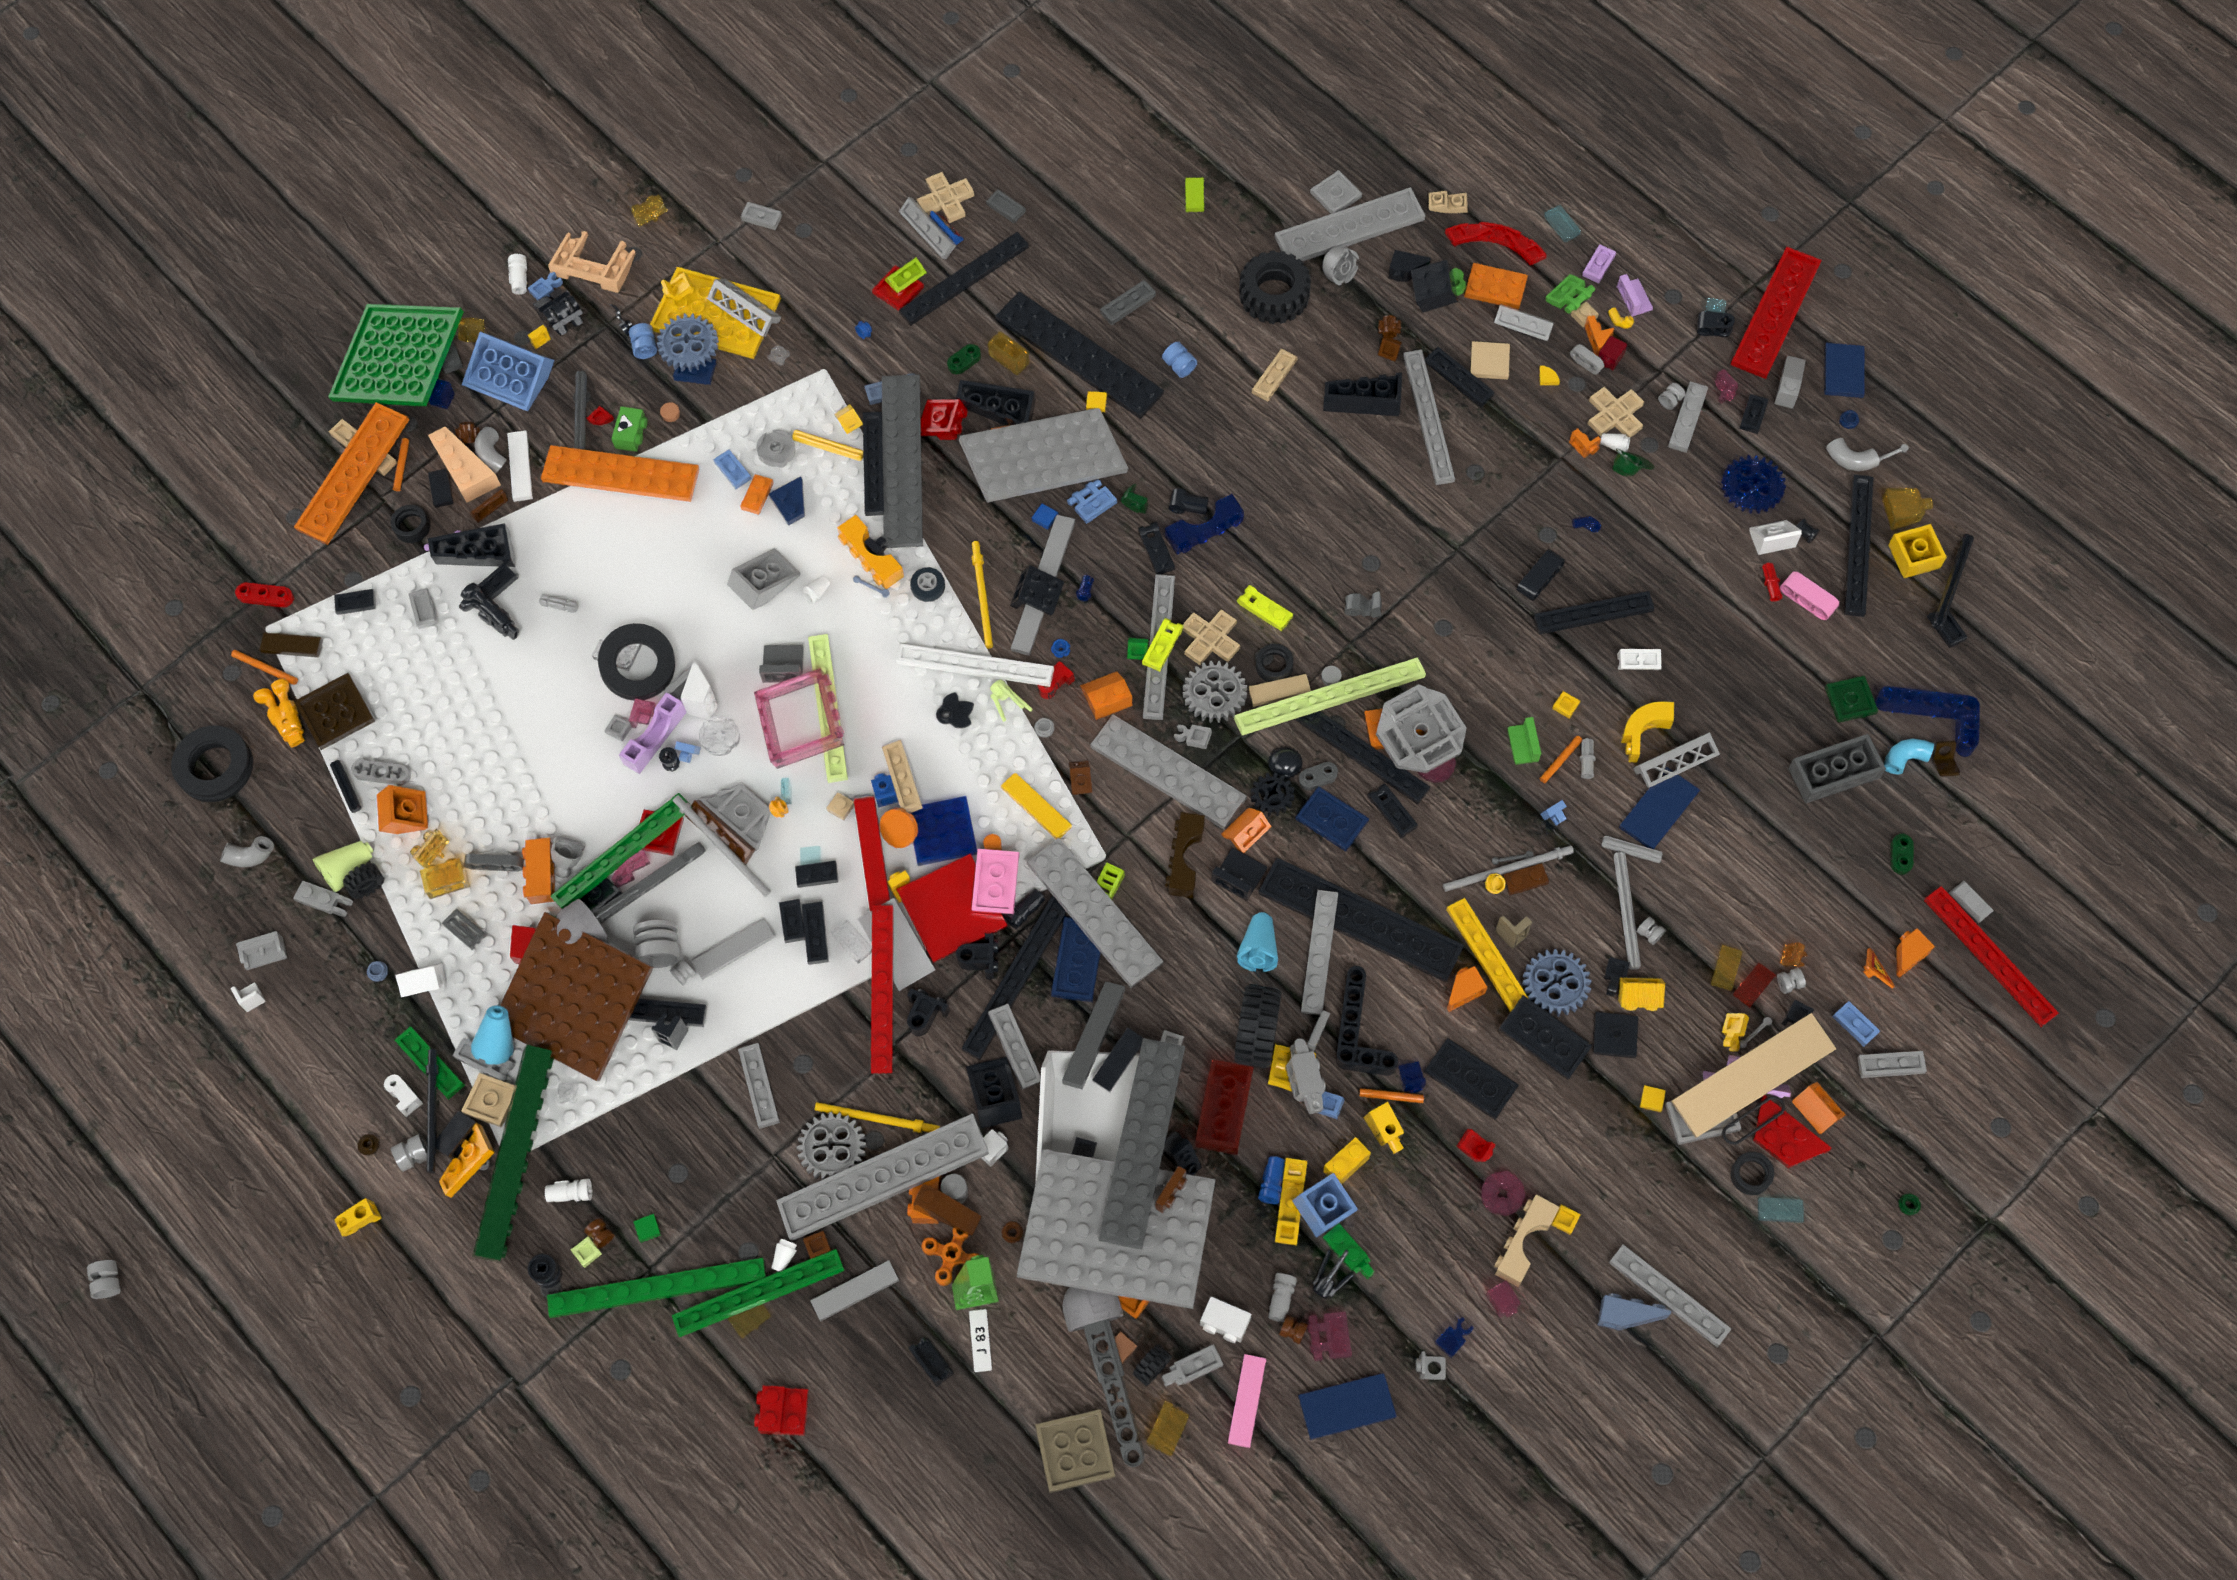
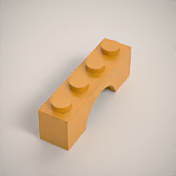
M854 515L837 527L839 541L842 545H847L850 548L851 555L861 561V566L866 572H871L872 578L878 586L882 585L884 589H888L904 577L903 568L891 554L877 556L866 550L864 542L870 537L868 528L857 515Z

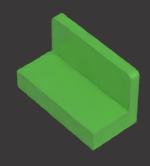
M1525 718L1523 725L1508 727L1507 731L1514 763L1517 765L1539 762L1541 750L1534 718Z

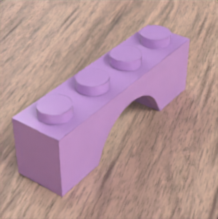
M666 692L656 705L651 723L645 732L637 739H630L620 752L619 756L625 766L638 774L642 772L687 713L682 701Z

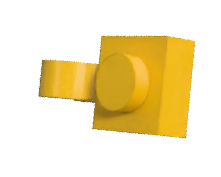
M1727 1013L1722 1030V1033L1726 1035L1723 1046L1730 1047V1052L1739 1051V1036L1745 1035L1749 1020L1746 1014Z

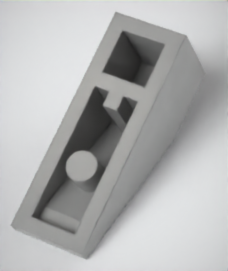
M1787 355L1774 404L1793 409L1799 394L1806 360Z

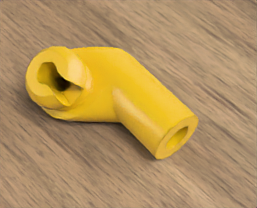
M1611 308L1608 311L1615 326L1624 329L1632 327L1634 319L1631 316L1620 317L1616 308Z

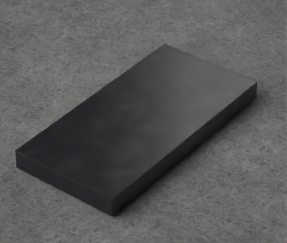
M1524 995L1498 1029L1567 1080L1570 1079L1593 1046Z
M1449 1038L1445 1040L1424 1070L1426 1075L1494 1120L1497 1119L1519 1086V1084Z

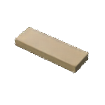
M1281 349L1253 387L1252 394L1268 402L1297 362V356Z
M1306 674L1248 687L1253 707L1278 702L1311 691Z

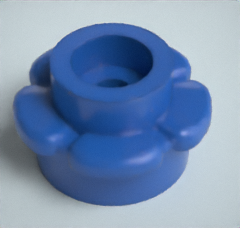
M859 321L858 325L855 326L856 333L860 338L864 339L871 336L872 329L867 322Z
M1058 639L1053 643L1051 652L1057 658L1066 657L1070 653V644L1064 639Z

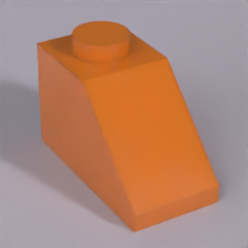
M1918 928L1912 933L1908 930L1899 938L1901 940L1897 946V976L1899 978L1929 955L1935 947Z
M1475 966L1471 968L1465 967L1457 972L1458 975H1456L1447 1006L1448 1012L1486 993L1487 986Z

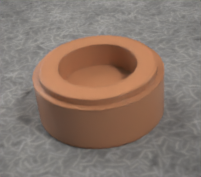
M666 403L661 407L660 414L664 421L674 422L679 418L680 411L675 403Z

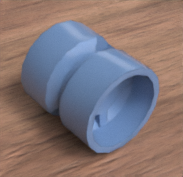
M640 323L629 329L633 355L639 359L653 357L657 353V346L652 326Z
M1180 342L1171 344L1162 355V359L1169 366H1172V370L1180 378L1189 375L1197 365L1195 357L1190 352H1187V349Z

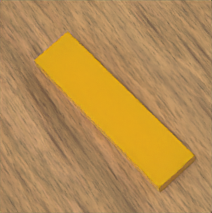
M1014 773L1001 785V789L1055 839L1061 838L1072 828V825L1017 773Z

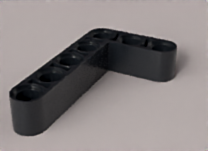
M1353 966L1347 973L1336 1064L1344 1070L1390 1076L1396 1072L1398 1057L1395 1053L1357 1047L1366 972L1360 966ZM1358 975L1361 977V980L1354 981L1351 976ZM1357 995L1359 999L1352 1001L1348 996ZM1352 1014L1357 1019L1354 1021H1350L1346 1018V1016ZM1346 1034H1350L1354 1037V1039L1351 1041H1347L1343 1038V1036ZM1348 1054L1352 1059L1344 1061L1340 1056ZM1369 1057L1373 1062L1365 1064L1361 1059ZM1389 1060L1394 1065L1392 1067H1386L1383 1064V1061Z

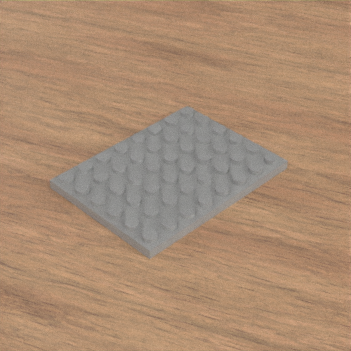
M1043 1149L1017 1278L1193 1309L1215 1179L1186 1174L1187 1183L1182 1191L1178 1190L1174 1195L1176 1197L1174 1204L1170 1209L1166 1208L1164 1213H1161L1155 1209L1156 1201L1174 1172L1159 1170L1144 1245L1141 1250L1099 1241L1115 1162Z

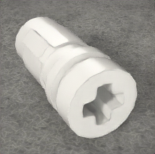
M522 254L510 255L508 257V269L510 271L509 284L512 286V292L518 295L525 294L527 292V258Z
M590 1179L574 1180L572 1183H569V1181H559L545 1187L547 1202L570 1200L577 1202L581 1201V1199L582 1201L592 1199Z

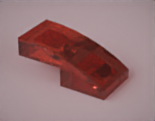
M1758 963L1737 988L1733 996L1750 1008L1776 975L1761 963Z

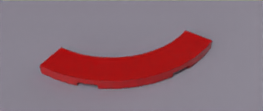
M1479 222V224L1464 223L1445 229V234L1453 246L1474 241L1497 243L1517 252L1530 266L1546 259L1547 256L1535 241L1523 236L1520 231L1501 224Z

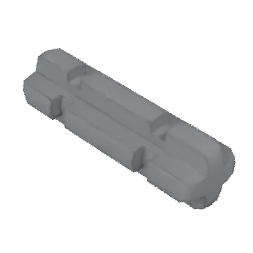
M542 594L539 599L541 606H550V608L566 611L567 609V612L575 613L578 608V604L575 601L569 600L567 602V599L554 596L550 598V595Z

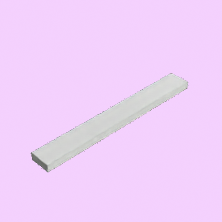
M902 643L899 645L895 660L896 664L1048 687L1051 685L1054 673V666Z

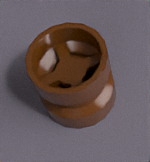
M602 1218L594 1220L584 1230L586 1235L593 1239V1244L597 1249L609 1244L615 1236L610 1229L606 1228V1223Z
M1288 1315L1279 1336L1289 1337L1293 1342L1300 1344L1308 1324L1297 1322L1294 1317Z

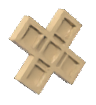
M942 172L926 178V184L932 193L918 198L917 203L928 215H930L931 211L938 212L942 210L949 223L966 216L960 202L974 196V191L966 178L949 185Z
M1603 387L1590 397L1589 402L1600 412L1588 421V425L1600 437L1603 433H1607L1614 427L1622 434H1626L1627 437H1632L1642 429L1643 424L1632 414L1644 405V401L1632 389L1616 399Z
M1220 610L1208 623L1193 612L1183 624L1182 631L1195 639L1185 650V655L1199 665L1212 652L1226 662H1229L1240 649V645L1227 636L1237 624V620L1223 610Z

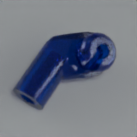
M1591 516L1572 519L1574 529L1584 527L1593 533L1601 529L1600 522Z

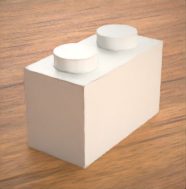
M1210 1297L1200 1320V1325L1208 1333L1215 1334L1217 1332L1224 1335L1223 1338L1231 1343L1236 1341L1241 1343L1251 1320V1314Z

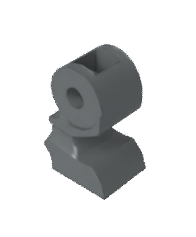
M1380 591L1373 593L1371 600H1367L1366 597L1359 593L1350 594L1345 597L1346 607L1344 613L1346 615L1358 616L1361 614L1363 617L1371 616L1373 618L1381 616L1382 599Z

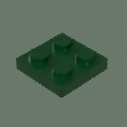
M1865 676L1826 684L1825 690L1838 723L1878 713Z

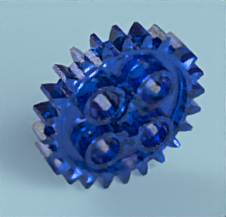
M1747 455L1746 460L1742 456L1739 458V461L1733 460L1732 465L1729 464L1724 471L1721 481L1723 484L1722 490L1726 491L1724 497H1730L1729 503H1736L1734 508L1742 506V512L1748 508L1750 514L1753 509H1756L1758 514H1760L1761 509L1765 512L1768 511L1769 507L1774 509L1775 505L1779 504L1781 498H1783L1786 485H1784L1786 478H1781L1783 471L1777 472L1779 466L1772 467V460L1767 463L1765 462L1766 457L1759 460L1758 455L1754 459Z

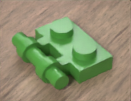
M1570 274L1546 296V302L1560 309L1566 304L1568 306L1565 308V311L1570 314L1573 310L1576 311L1584 300H1588L1592 296L1595 288L1592 285L1585 288L1584 280Z

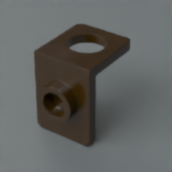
M1938 741L1935 743L1932 761L1941 777L1960 775V770L1954 760L1956 741ZM1942 747H1950V751L1948 753H1939V750Z

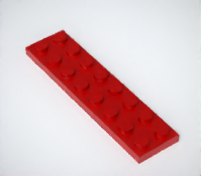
M1786 247L1733 357L1732 366L1764 379L1767 378L1822 260Z

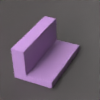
M1627 274L1620 276L1617 288L1631 316L1652 311L1653 307L1639 279L1630 281Z

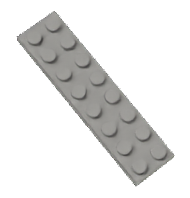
M1410 187L1276 232L1275 239L1281 251H1285L1288 255L1290 253L1295 255L1297 260L1305 261L1326 254L1334 247H1346L1424 221L1425 214Z
M1115 715L1110 717L1090 744L1093 750L1199 815H1205L1207 820L1224 830L1247 799V795Z
M1060 838L1027 861L1029 868L1130 988L1163 964V960Z

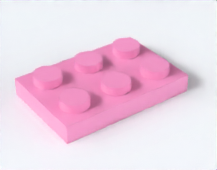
M978 849L972 911L1014 915L1019 852Z

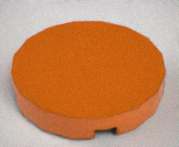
M895 807L886 811L881 817L879 824L880 832L883 839L889 845L895 848H904L914 842L915 837L918 835V824L911 813L909 814L903 808Z

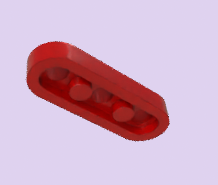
M245 582L238 585L235 589V595L242 603L285 608L294 601V595L287 587Z

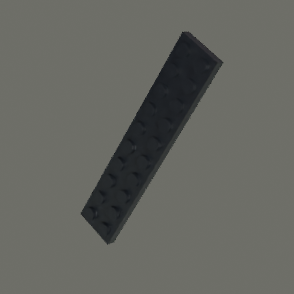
M1020 291L995 316L999 323L1098 391L1107 393V397L1139 419L1164 394V389Z
M1276 858L1259 890V895L1314 920L1317 891L1338 892L1334 923L1335 931L1441 981L1447 982L1464 948V944L1282 859Z

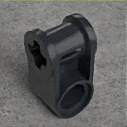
M1702 311L1698 314L1697 333L1701 336L1728 337L1732 333L1735 318L1730 313Z

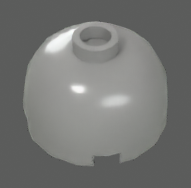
M1344 246L1331 249L1325 255L1322 264L1326 278L1337 285H1342L1341 283L1344 281L1345 283L1350 282L1358 270V265H1356V259L1359 260L1358 254Z

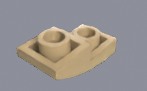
M1447 191L1429 193V210L1441 213L1468 212L1467 193L1448 195Z

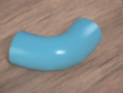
M1914 738L1900 741L1888 752L1884 761L1885 771L1891 774H1902L1905 764L1909 759L1928 762L1933 752L1934 743Z

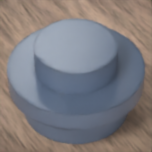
M381 961L372 962L368 966L367 976L372 981H382L388 975V967Z

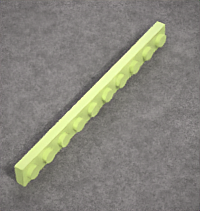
M1417 657L1237 714L1234 720L1241 735H1245L1425 678L1426 672Z

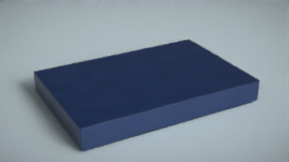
M1826 343L1824 395L1863 398L1865 346Z
M1319 786L1296 816L1297 821L1347 852L1369 822L1368 817Z

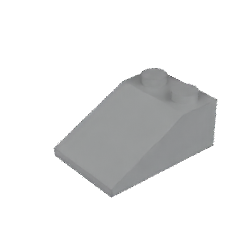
M774 548L733 568L727 585L752 610H755L773 599L797 579L801 573Z

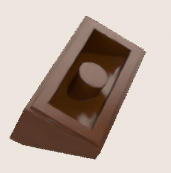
M501 489L469 513L471 517L479 523L506 503L508 499L504 491Z

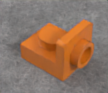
M1578 428L1572 432L1569 443L1583 458L1589 454H1595L1599 450L1601 442L1599 436L1589 441L1588 436Z

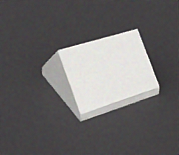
M1787 520L1749 528L1758 555L1794 548L1802 534L1798 527Z

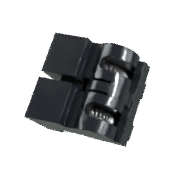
M564 286L549 294L551 299L545 296L532 304L540 319L546 321L560 336L567 333L568 329L565 324L571 322L574 327L583 323L581 317L583 313L578 303Z

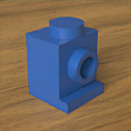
M884 773L876 775L871 780L878 808L897 803L898 800L891 776H886Z

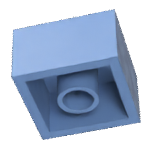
M1334 1173L1304 1191L1292 1201L1316 1238L1358 1210Z

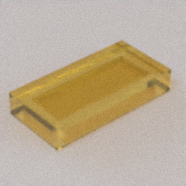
M1725 945L1721 946L1711 985L1729 991L1733 989L1743 951Z

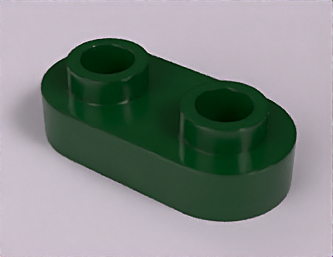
M969 344L949 357L947 361L949 372L959 375L979 362L981 359L980 348L977 345Z
M1898 834L1891 842V868L1895 873L1905 875L1910 872L1914 864V843L1910 836ZM1900 841H1904L1906 846L1902 845ZM1900 860H1904L1906 865H1903Z

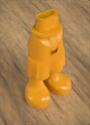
M279 679L271 684L274 694L280 701L279 706H277L273 692L267 688L257 690L253 694V698L257 703L265 704L269 708L267 716L271 724L276 727L283 740L288 742L292 748L305 741L302 736L304 731L298 717V709L294 701L288 699L290 685L286 679Z

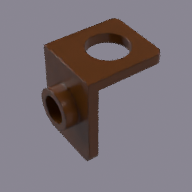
M1089 761L1070 762L1072 794L1092 793Z

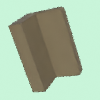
M1502 915L1499 918L1495 932L1514 949L1528 936L1532 921L1526 916L1514 927Z

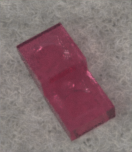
M644 850L630 857L615 871L611 877L615 886L619 888L635 880L632 873L651 864Z

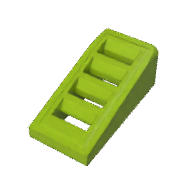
M1106 863L1097 880L1100 887L1110 891L1109 894H1106L1111 900L1125 877V871ZM1104 880L1113 883V886L1105 883Z

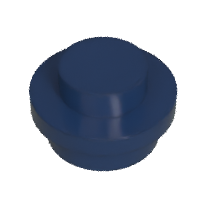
M1847 410L1841 414L1839 422L1844 428L1853 429L1858 425L1859 417L1855 411Z

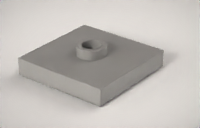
M1339 170L1310 189V193L1331 214L1344 210L1362 198V193Z

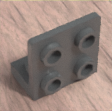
M765 645L763 665H759V674L762 682H802L803 645Z

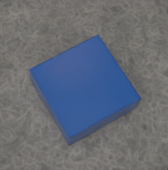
M1041 504L1032 516V522L1048 530L1055 521L1058 512Z

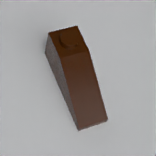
M925 1184L922 1185L913 1203L914 1210L970 1236H973L982 1218L981 1215L943 1192Z

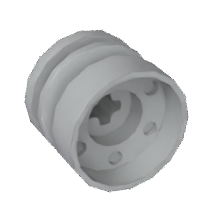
M649 920L635 925L633 928L634 943L637 945L634 949L635 957L654 968H663L676 964L680 959L679 946L675 943L678 940L676 923L669 920Z

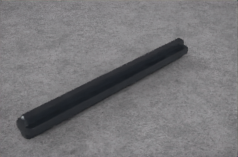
M1964 534L1932 623V627L1941 630L1945 624L1974 540L1972 535Z

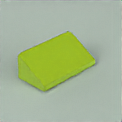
M916 257L888 276L885 281L896 293H899L927 272Z

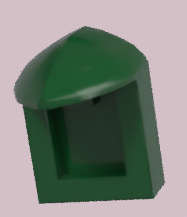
M1135 483L1124 492L1120 501L1133 512L1145 514L1148 509V498L1134 493Z

